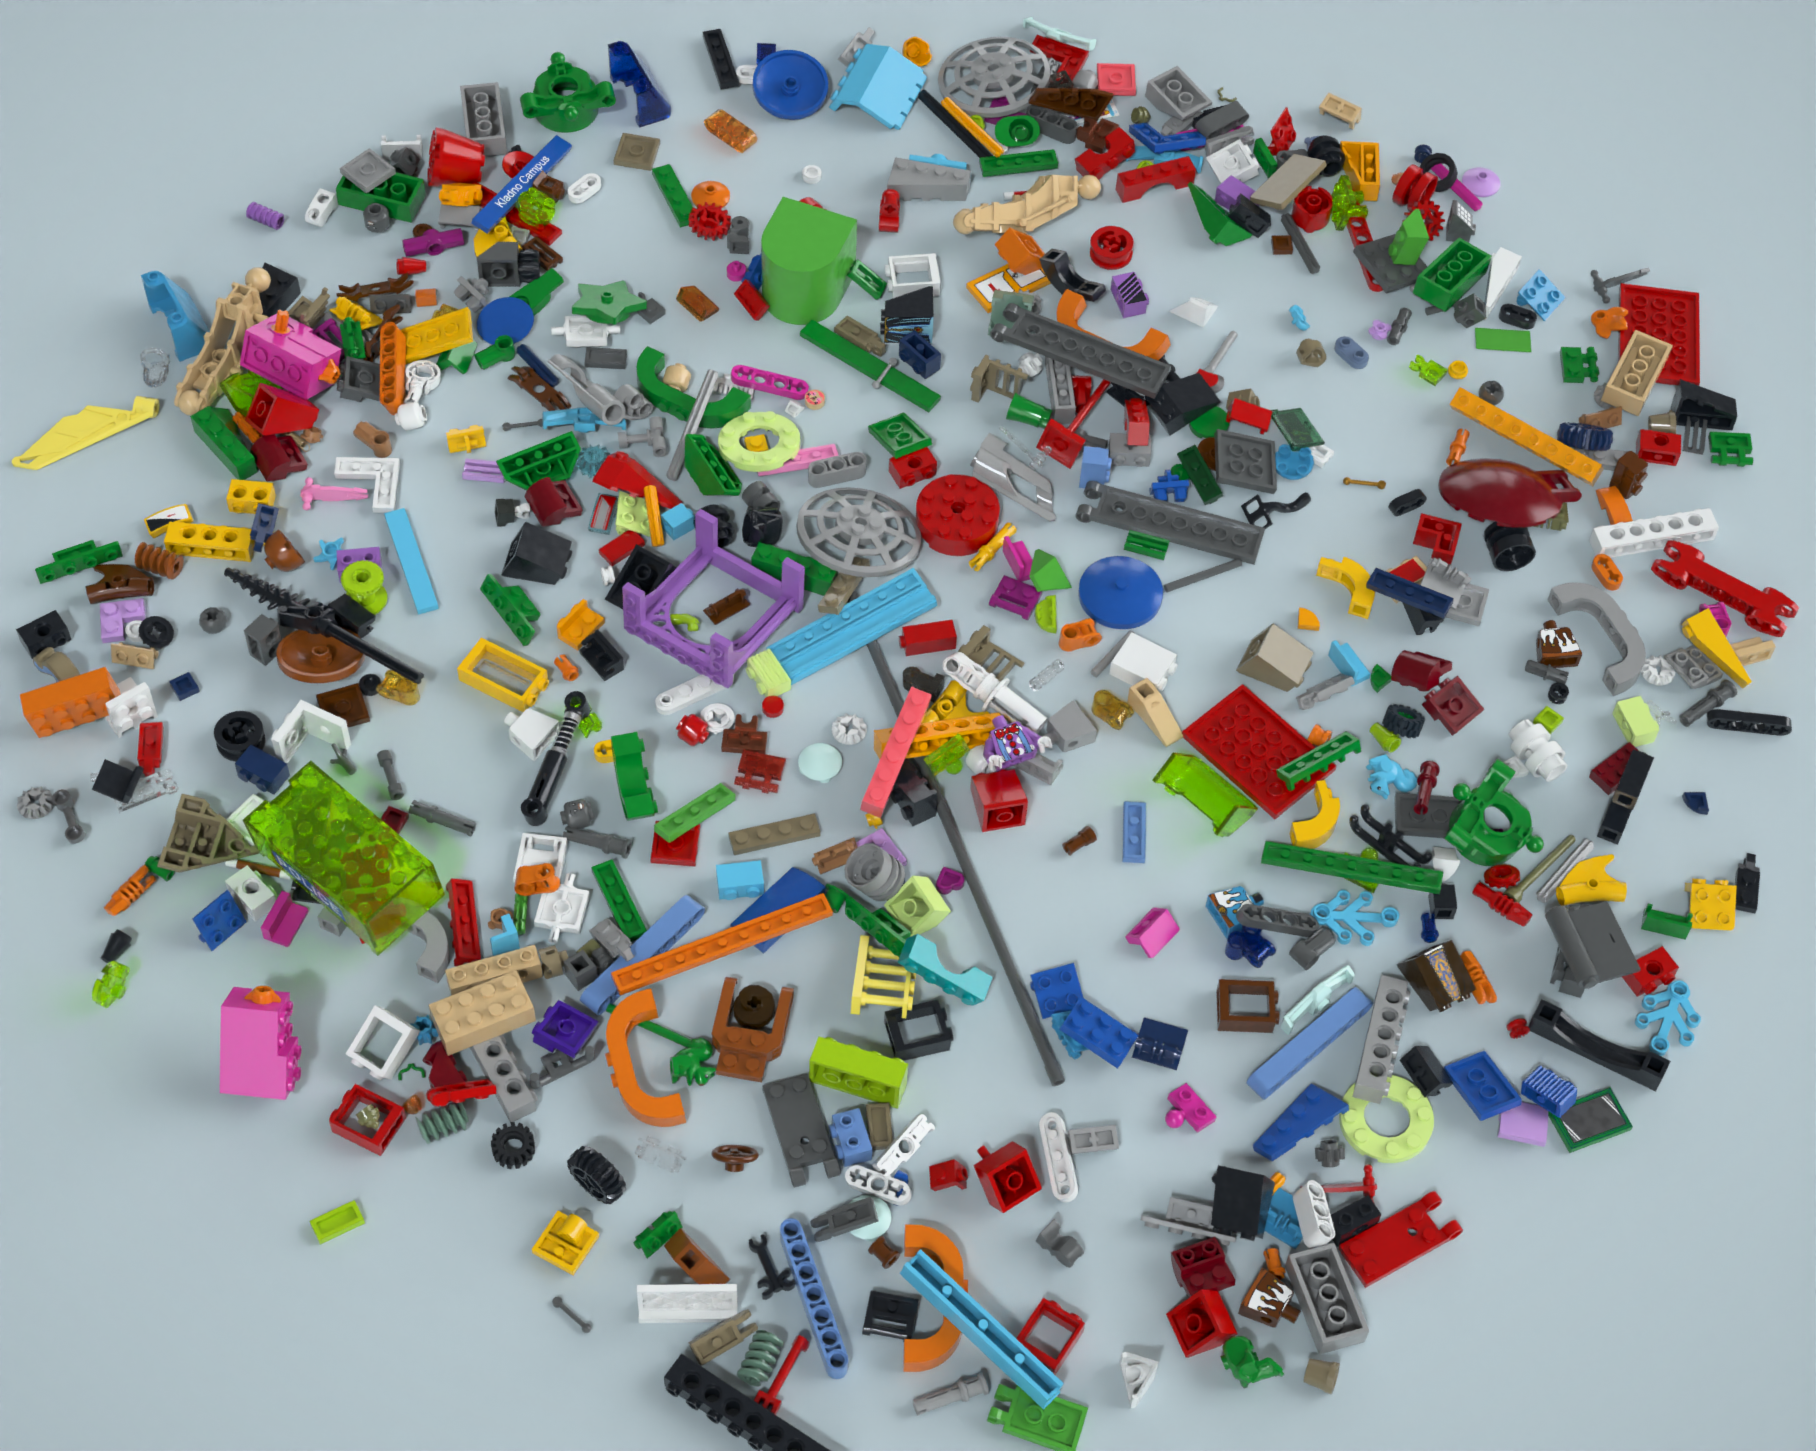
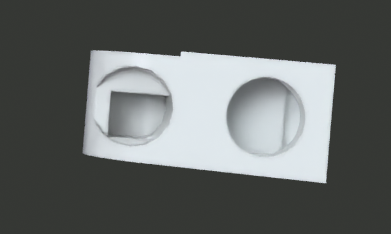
M320 188L306 211L305 221L318 227H323L331 212L336 211L339 206L336 194Z

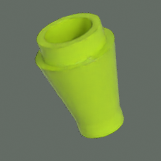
M1379 723L1371 726L1369 732L1384 751L1392 753L1398 749L1401 744L1399 734H1393V731H1388L1387 728Z

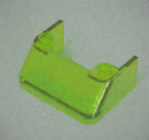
M1173 752L1152 780L1155 783L1164 784V789L1169 794L1184 796L1211 819L1214 826L1212 830L1217 836L1229 837L1258 810L1249 799L1194 755Z

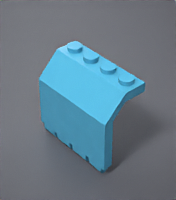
M866 44L862 49L858 48L854 53L853 58L855 60L849 63L845 70L847 72L846 76L843 75L837 85L840 87L831 95L830 99L832 102L829 108L836 111L842 104L856 105L889 129L894 127L899 130L913 106L920 89H922L927 76L922 73L923 69L890 46Z

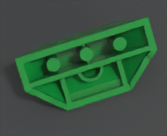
M570 431L499 459L496 463L505 481L527 491L532 484L546 477H550L552 482L570 479L581 448L573 432Z
M686 434L685 468L698 486L699 491L706 496H739L742 483L728 462L721 457L720 452L712 444L708 443L703 435Z

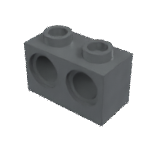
M261 614L244 630L250 656L266 666L277 656V647L282 637L279 632V624L273 618H267Z

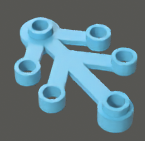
M1340 890L1337 896L1328 904H1317L1311 909L1310 913L1318 921L1319 925L1328 926L1338 935L1337 940L1343 945L1350 943L1352 933L1347 929H1343L1335 920L1343 921L1360 936L1361 944L1370 946L1375 936L1373 932L1366 930L1358 922L1382 923L1385 927H1393L1399 919V912L1392 907L1384 908L1382 913L1357 912L1363 906L1367 907L1371 904L1373 896L1368 891L1361 892L1359 898L1343 911H1334L1339 905H1347L1350 900V893L1346 890ZM1340 896H1345L1347 899L1343 900ZM1362 897H1367L1369 900L1365 901ZM1341 935H1346L1348 938L1344 939ZM1364 936L1370 937V940L1364 939Z
M1678 980L1670 983L1667 991L1655 995H1646L1642 1000V1007L1645 1010H1653L1657 1003L1670 1000L1669 1005L1647 1014L1640 1013L1635 1019V1025L1640 1029L1647 1028L1651 1022L1663 1019L1658 1036L1653 1037L1649 1044V1050L1659 1056L1665 1055L1669 1049L1667 1036L1672 1023H1674L1680 1034V1044L1687 1047L1693 1043L1695 1038L1687 1026L1696 1028L1701 1021L1700 1015L1694 1011L1688 1000L1690 989L1683 981ZM1646 1001H1651L1653 1004L1649 1005ZM1679 1004L1687 1015L1686 1025L1677 1010ZM1690 1018H1694L1697 1022H1692ZM1639 1019H1644L1646 1023L1640 1022ZM1683 1037H1688L1690 1041L1685 1040Z

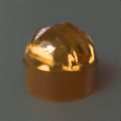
M413 1094L402 1104V1107H404L408 1114L414 1115L418 1113V1110L422 1109V1101L416 1094Z

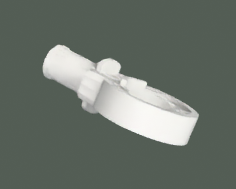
M418 360L407 366L405 387L409 393L405 398V404L412 401L418 402L420 397L424 395V391L425 395H428L430 390L435 389L440 384L441 371L438 365L431 361ZM416 372L428 373L431 376L429 378L419 377L416 375Z

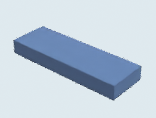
M1124 801L1122 862L1145 863L1146 803Z

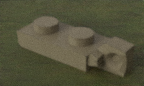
M848 315L834 327L835 333L869 353L872 351L873 354L879 357L886 353V344L881 342L878 334Z

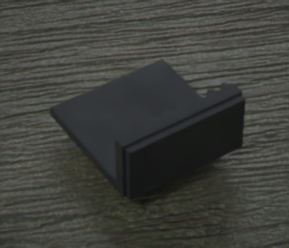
M105 759L92 790L128 804L144 768L136 766L134 771Z

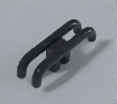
M1364 804L1361 806L1360 814L1363 820L1380 834L1378 840L1360 827L1356 815L1350 817L1349 824L1352 831L1392 863L1411 866L1394 853L1398 848L1418 862L1413 865L1414 867L1421 868L1419 863L1427 864L1432 860L1430 852L1422 855L1402 840L1403 833L1400 831L1396 834L1392 833L1393 826L1390 823L1383 826L1369 813L1368 805Z

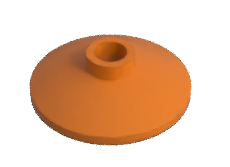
M705 181L693 188L691 199L696 207L697 204L704 206L705 202H707L709 206L715 203V207L721 205L723 208L730 200V192L720 182Z

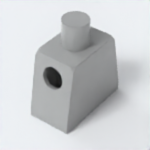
M1073 700L1048 719L1047 733L1043 736L1049 737L1052 745L1056 743L1062 752H1068L1094 743L1097 729Z

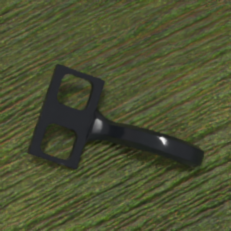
M1305 492L1294 502L1285 504L1280 502H1262L1257 494L1241 505L1249 524L1255 525L1256 520L1265 516L1267 524L1263 528L1266 529L1273 524L1269 517L1272 511L1281 513L1298 511L1309 504L1311 497L1309 493ZM1257 500L1259 508L1249 514L1247 506Z

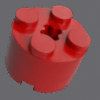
M1312 186L1305 187L1294 198L1291 216L1296 225L1307 233H1313L1315 230L1324 228L1329 223L1333 199L1331 194L1321 187H1318V189H1312Z

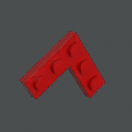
M1036 35L1032 44L1039 48L1047 58L1052 57L1054 60L1062 62L1051 83V88H1071V82L1077 72L1083 68L1089 56V51Z

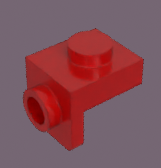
M955 1159L929 1166L930 1188L932 1190L938 1191L957 1186L961 1190L967 1188L968 1172Z

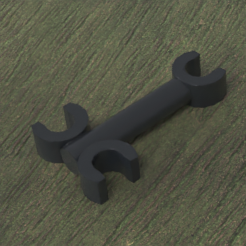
M762 1234L760 1235L762 1244L757 1246L753 1243L752 1239H749V1248L752 1252L758 1254L768 1279H761L757 1282L758 1289L762 1287L769 1289L762 1293V1299L767 1300L772 1297L773 1293L781 1290H792L795 1287L794 1281L790 1283L783 1282L785 1278L790 1277L789 1270H784L777 1276L766 1251V1236Z

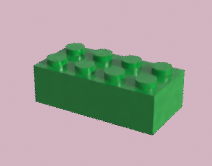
M397 172L368 193L363 192L345 176H342L336 187L338 205L364 211L370 204L378 203L388 209L389 218L410 223L415 218L426 196L424 179Z
M1458 238L1418 275L1413 294L1446 312L1487 273L1492 256L1467 241Z

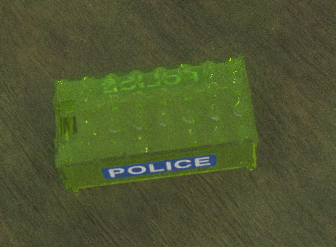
M309 761L288 780L290 785L270 803L266 800L243 819V822L255 847L263 857L266 856L368 944L371 950L379 956L445 895L435 867L429 859L316 764Z

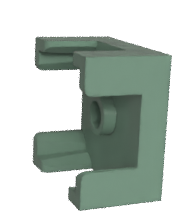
M994 290L988 335L990 336L991 330L997 323L1003 324L1010 329L1013 327L1015 322H1010L1003 316V311L1009 303H1014L1032 312L1034 295Z

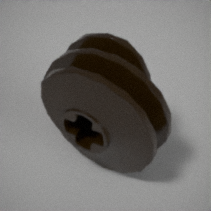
M759 985L744 987L739 992L733 1005L734 1018L738 1024L748 1029H759L768 1025L775 1013V1001L772 994L766 988Z

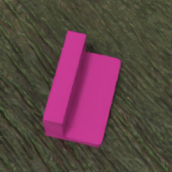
M1005 536L1002 551L1016 579L1020 582L1030 580L1029 575L1033 560L1023 541L1012 543L1009 536Z
M281 891L261 926L263 938L289 947L309 912L308 908L293 903L290 893Z
M1152 908L1125 938L1129 944L1141 945L1147 956L1154 958L1180 929L1168 909Z

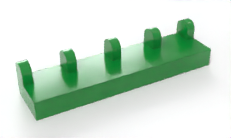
M1345 731L1277 769V777L1286 783L1289 791L1295 789L1294 783L1302 779L1304 782L1310 781V775L1319 769L1324 773L1328 771V764L1336 760L1340 763L1346 760L1345 755L1352 751L1355 754L1360 753V741Z

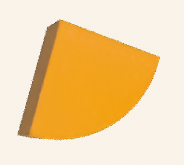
M1299 607L1298 629L1319 631L1320 624L1316 615L1305 608Z

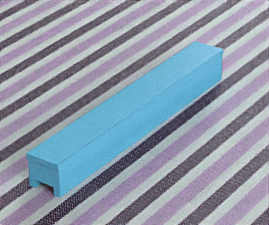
M921 1249L909 1262L904 1264L899 1274L1043 1410L1060 1394L1064 1383Z

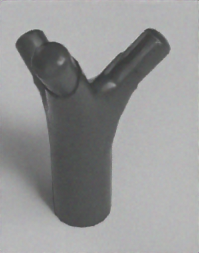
M333 743L331 746L338 759H331L330 763L341 765L349 775H353L357 769L348 760L347 750L343 749L341 752L336 744Z

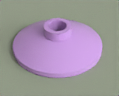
M1477 167L1469 169L1462 177V183L1477 197L1492 196L1500 188L1499 177L1493 171L1486 168Z

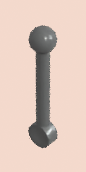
M542 419L517 424L506 422L502 427L504 431H509L511 428L535 425L543 427Z
M560 1297L553 1299V1306L556 1308L560 1307L582 1327L584 1333L591 1331V1325L584 1323L562 1303Z

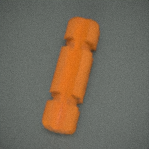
M236 412L232 416V420L235 424H238V427L248 436L252 443H255L262 437L256 429L245 421L243 413Z

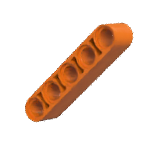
M387 322L380 330L379 399L391 415H395L398 407L405 404L406 337L394 322Z

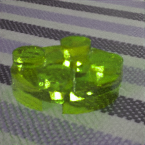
M533 187L522 192L515 204L519 211V217L525 223L532 226H538V224H544L543 226L549 224L555 214V201Z
M116 961L109 962L102 969L101 972L105 974L101 980L96 979L92 990V1000L105 1008H108L116 998L121 999L126 992L124 984L130 968Z

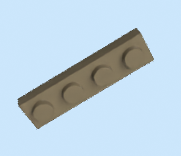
M854 557L852 562L853 565L870 566L869 559ZM839 572L818 604L819 612L839 615L863 577Z
M814 813L728 832V837L733 854L739 855L820 837V829Z

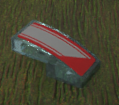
M598 494L588 526L589 531L606 535L610 534L613 517L616 516L618 496Z

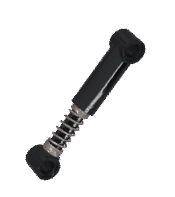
M580 691L570 692L565 697L566 709L564 711V720L561 722L562 726L559 727L560 731L557 732L558 736L555 737L553 747L545 754L528 798L521 804V812L531 826H539L546 821L547 808L567 762V748L570 747L569 743L572 742L571 738L574 737L575 728L578 727L581 720L590 714L589 703L585 695ZM538 809L536 813L530 814L531 811Z

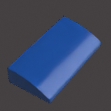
M792 867L734 920L730 927L824 893L825 895L826 887L807 873ZM783 935L754 946L764 954Z

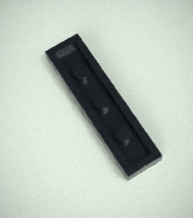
M721 29L704 31L703 40L720 90L738 87L739 80Z

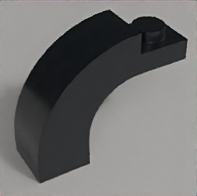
M1052 248L1040 258L1045 275L1062 295L1066 289H1069L1084 296L1085 301L1094 302L1106 291L1104 284L1088 281L1079 276L1071 266L1066 251Z

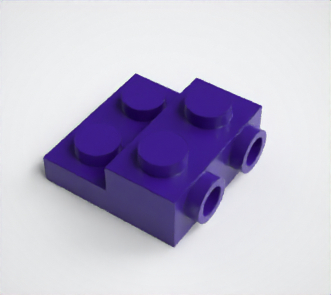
M558 1000L553 1007H548L543 1017L544 1020L542 1022L538 1021L532 1030L534 1035L533 1042L552 1053L555 1049H558L575 1058L597 1028L599 1021Z

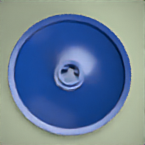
M781 50L766 56L756 67L752 84L754 96L764 110L776 117L789 120L805 118L819 110L826 100L829 85L823 66L814 57L797 50Z
M1111 556L1094 562L1085 570L1080 579L1078 596L1083 610L1097 623L1113 629H1132L1148 623L1156 616L1162 604L1163 586L1156 572L1144 562L1126 556Z

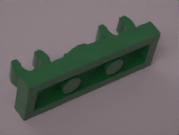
M1196 445L1177 453L1181 464L1204 505L1218 501L1217 499L1222 497L1223 493Z

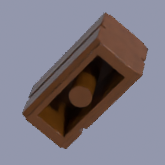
M1628 451L1618 459L1609 487L1616 486L1624 499H1629L1633 495L1637 496L1643 489L1641 483L1648 476L1646 473L1648 463L1642 458H1638L1639 456L1633 451Z

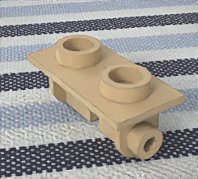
M123 642L119 644L111 643L112 663L154 669V659H157L159 654L155 648H138L133 645L123 644Z

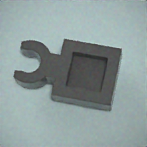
M639 292L638 297L646 300L645 294ZM651 298L647 301V309L639 310L637 314L649 324H652L665 315V309Z

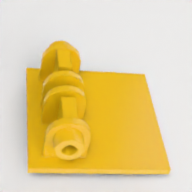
M338 297L336 299L337 307L329 310L341 320L351 317L355 322L360 321L361 330L380 325L383 319L357 302L352 303L345 297Z

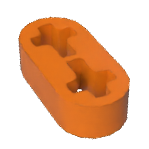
M1605 554L1596 555L1591 568L1606 589L1611 591L1619 589L1623 576L1609 556Z

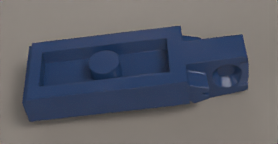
M258 503L250 533V539L255 540L253 551L261 552L263 544L273 534L279 508Z

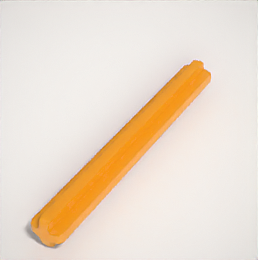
M945 97L941 101V105L995 157H1000L1004 153L1002 147L949 97Z

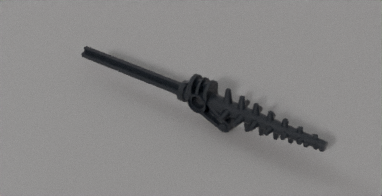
M229 567L225 569L224 575L233 579L234 583H240L242 590L248 588L251 597L258 594L260 596L259 603L269 601L268 610L279 607L277 609V616L280 626L307 631L310 634L321 633L326 638L332 636L414 683L420 684L421 679L424 678V674L337 626V621H335L337 612L323 605V603L316 602L307 607L306 605L310 602L309 598L297 602L295 601L299 596L297 593L290 596L289 590H279V586L269 585V582L264 583L262 579L255 578L253 580L251 575H243L239 570H233Z

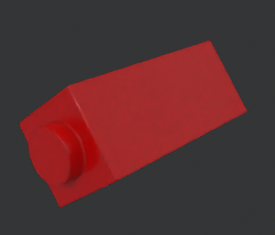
M945 620L902 627V636H899L898 639L900 649L904 648L906 656L956 649L957 635L953 620Z

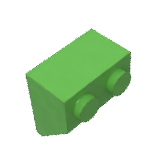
M1415 209L1403 221L1396 232L1392 244L1389 245L1388 253L1392 258L1393 264L1415 265L1429 239L1419 209Z

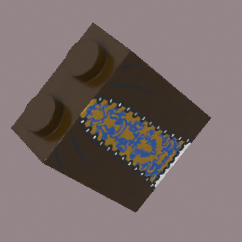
M1452 940L1434 945L1396 964L1429 1011L1437 1009L1439 1012L1445 1011L1452 1007L1451 1002L1455 1000L1458 1003L1471 997L1469 993L1476 990Z

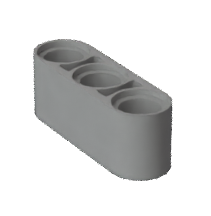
M852 452L813 461L808 467V483L814 488H821L863 478L866 474V456L861 452Z

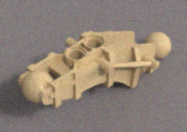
M1085 175L1079 181L1078 176H1039L1033 186L1023 195H1012V201L1004 204L991 202V205L981 203L979 207H973L971 210L962 209L954 216L953 226L959 233L965 235L973 231H992V233L1004 234L1009 228L1027 234V231L1032 232L1033 229L1077 206L1078 194L1088 200L1095 198L1100 193L1101 184L1097 177L1093 175Z
M254 267L249 270L245 276L246 286L233 282L231 284L232 291L226 299L219 297L216 300L215 317L210 332H206L204 335L205 344L194 363H189L186 367L187 373L182 383L179 382L176 385L177 394L174 404L184 414L193 415L205 407L211 406L215 399L221 396L223 393L222 387L232 375L239 377L243 375L240 359L245 330L269 318L262 315L263 309L259 293L267 290L271 283L269 273L263 268ZM235 321H236V324H235V328H234L232 337H231V339L227 342V340H228V338H229V335H230V333H231V330H232V328H233V326H234V323H235Z

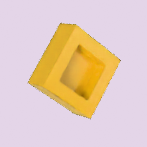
M764 434L744 437L747 450L754 452L769 450Z

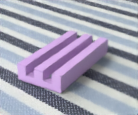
M465 459L464 472L462 473L463 479L504 483V478L496 461Z

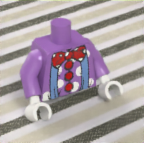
M1000 715L992 720L995 729L990 732L988 739L985 741L983 757L989 764L990 771L993 770V766H995L996 771H1000L1035 758L1038 750L1037 747L1041 753H1045L1044 747H1050V749L1053 747L1049 737L1039 736L1026 726H1022L1018 721L1007 724L1004 716Z

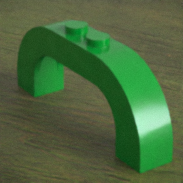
M647 346L640 354L636 366L637 384L640 393L662 412H667L677 419L687 422L696 399L658 380L657 376L665 368L664 354ZM733 387L723 399L716 402H708L698 427L709 429L724 427L732 419L750 410L751 395Z

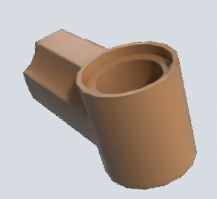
M361 421L356 425L353 431L354 436L370 447L376 457L385 458L392 453L387 432L378 431L368 422Z

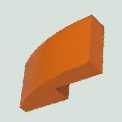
M1616 486L1596 490L1601 510L1606 509L1610 525L1633 521L1628 506Z

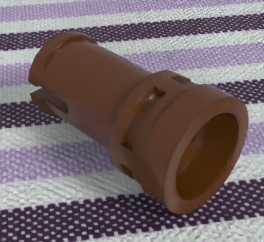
M1085 826L1076 836L1064 842L1062 846L1065 852L1071 856L1083 846H1088L1097 841V837L1089 826Z

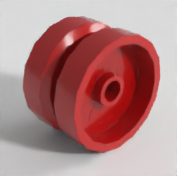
M1414 164L1410 165L1396 185L1392 197L1393 202L1400 206L1407 204L1408 209L1409 205L1414 206V201L1421 202V199L1427 200V202L1430 201L1436 189L1438 177L1430 172L1423 174L1422 168Z

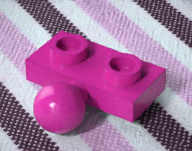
M1187 1083L1168 1095L1167 1099L1177 1109L1170 1110L1165 1116V1122L1170 1128H1179L1185 1118L1198 1133L1215 1122L1216 1115Z

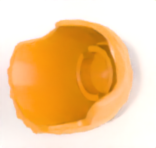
M911 37L904 42L902 55L918 67L925 66L931 61L932 54L926 41L919 37Z

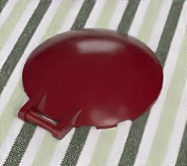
M1480 458L1457 462L1447 467L1441 473L1438 483L1441 496L1455 510L1462 509L1468 512V517L1481 522H1484L1485 519L1496 521L1497 526L1532 527L1544 524L1547 519H1554L1560 513L1563 502H1577L1582 497L1579 489L1574 488L1568 480V475L1564 470L1535 471L1527 466L1502 459ZM1555 484H1562L1565 489H1558Z

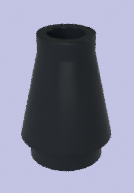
M116 929L114 933H111L100 958L109 965H113L131 946L132 938Z

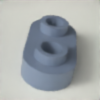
M1343 336L1336 340L1334 350L1345 362L1355 369H1363L1367 366L1369 360L1368 353L1353 339Z

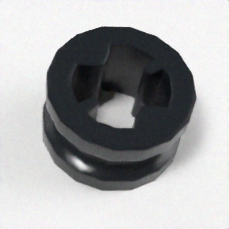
M1554 683L1549 689L1548 698L1554 704H1563L1567 700L1569 689L1563 683Z

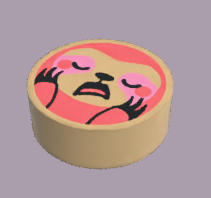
M810 390L805 394V405L809 409L818 410L824 406L825 395L822 391Z

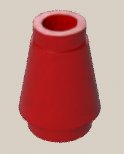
M407 257L397 259V274L403 275L408 273V275L426 272V261Z

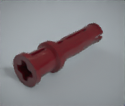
M1425 761L1420 766L1421 774L1417 778L1419 789L1414 805V812L1421 815L1422 809L1423 815L1428 812L1431 792L1437 785L1436 776H1438L1440 768L1433 761Z

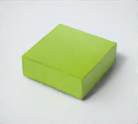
M1546 706L1534 718L1533 723L1542 724L1551 735L1563 722L1564 718Z

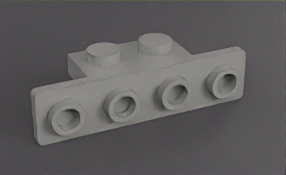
M1170 1197L1165 1220L1141 1215V1220L1145 1221L1144 1226L1158 1229L1159 1225L1169 1227L1168 1232L1182 1235L1184 1230L1192 1232L1191 1237L1206 1240V1236L1216 1237L1219 1244L1229 1246L1230 1241H1236L1234 1236L1212 1232V1206Z

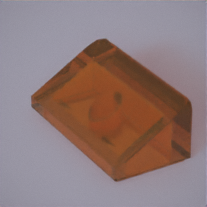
M696 286L680 288L676 300L700 322L719 311V308Z

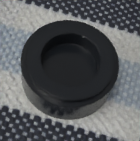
M366 674L359 681L360 690L366 696H374L381 691V680L375 674Z

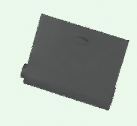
M1607 901L1569 912L1565 906H1557L1545 914V918L1579 987L1589 989L1598 983L1640 972L1641 969Z

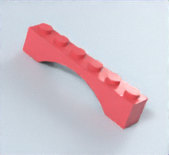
M914 687L910 688L864 795L860 810L881 818L909 748L925 716L931 700V694Z

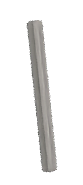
M709 369L706 373L666 476L670 480L676 481L679 477L685 461L686 434H696L717 381V371Z

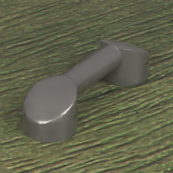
M58 790L53 794L52 801L58 810L64 813L68 828L65 831V837L71 844L79 843L85 838L86 833L81 826L77 825L72 811L74 805L73 798L67 790Z

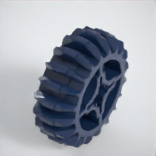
M1564 422L1560 424L1557 432L1558 441L1569 447L1607 451L1613 443V432L1601 426Z

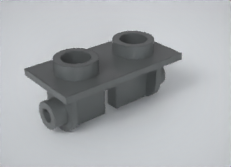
M410 294L369 295L370 310L374 314H383L386 310L398 304L400 305V310L397 313H411Z

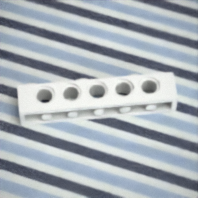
M1710 508L1696 509L1690 512H1678L1667 516L1660 515L1655 518L1598 526L1593 528L1589 541L1595 555L1605 554L1612 558L1664 549L1668 540L1684 544L1714 540L1719 526Z

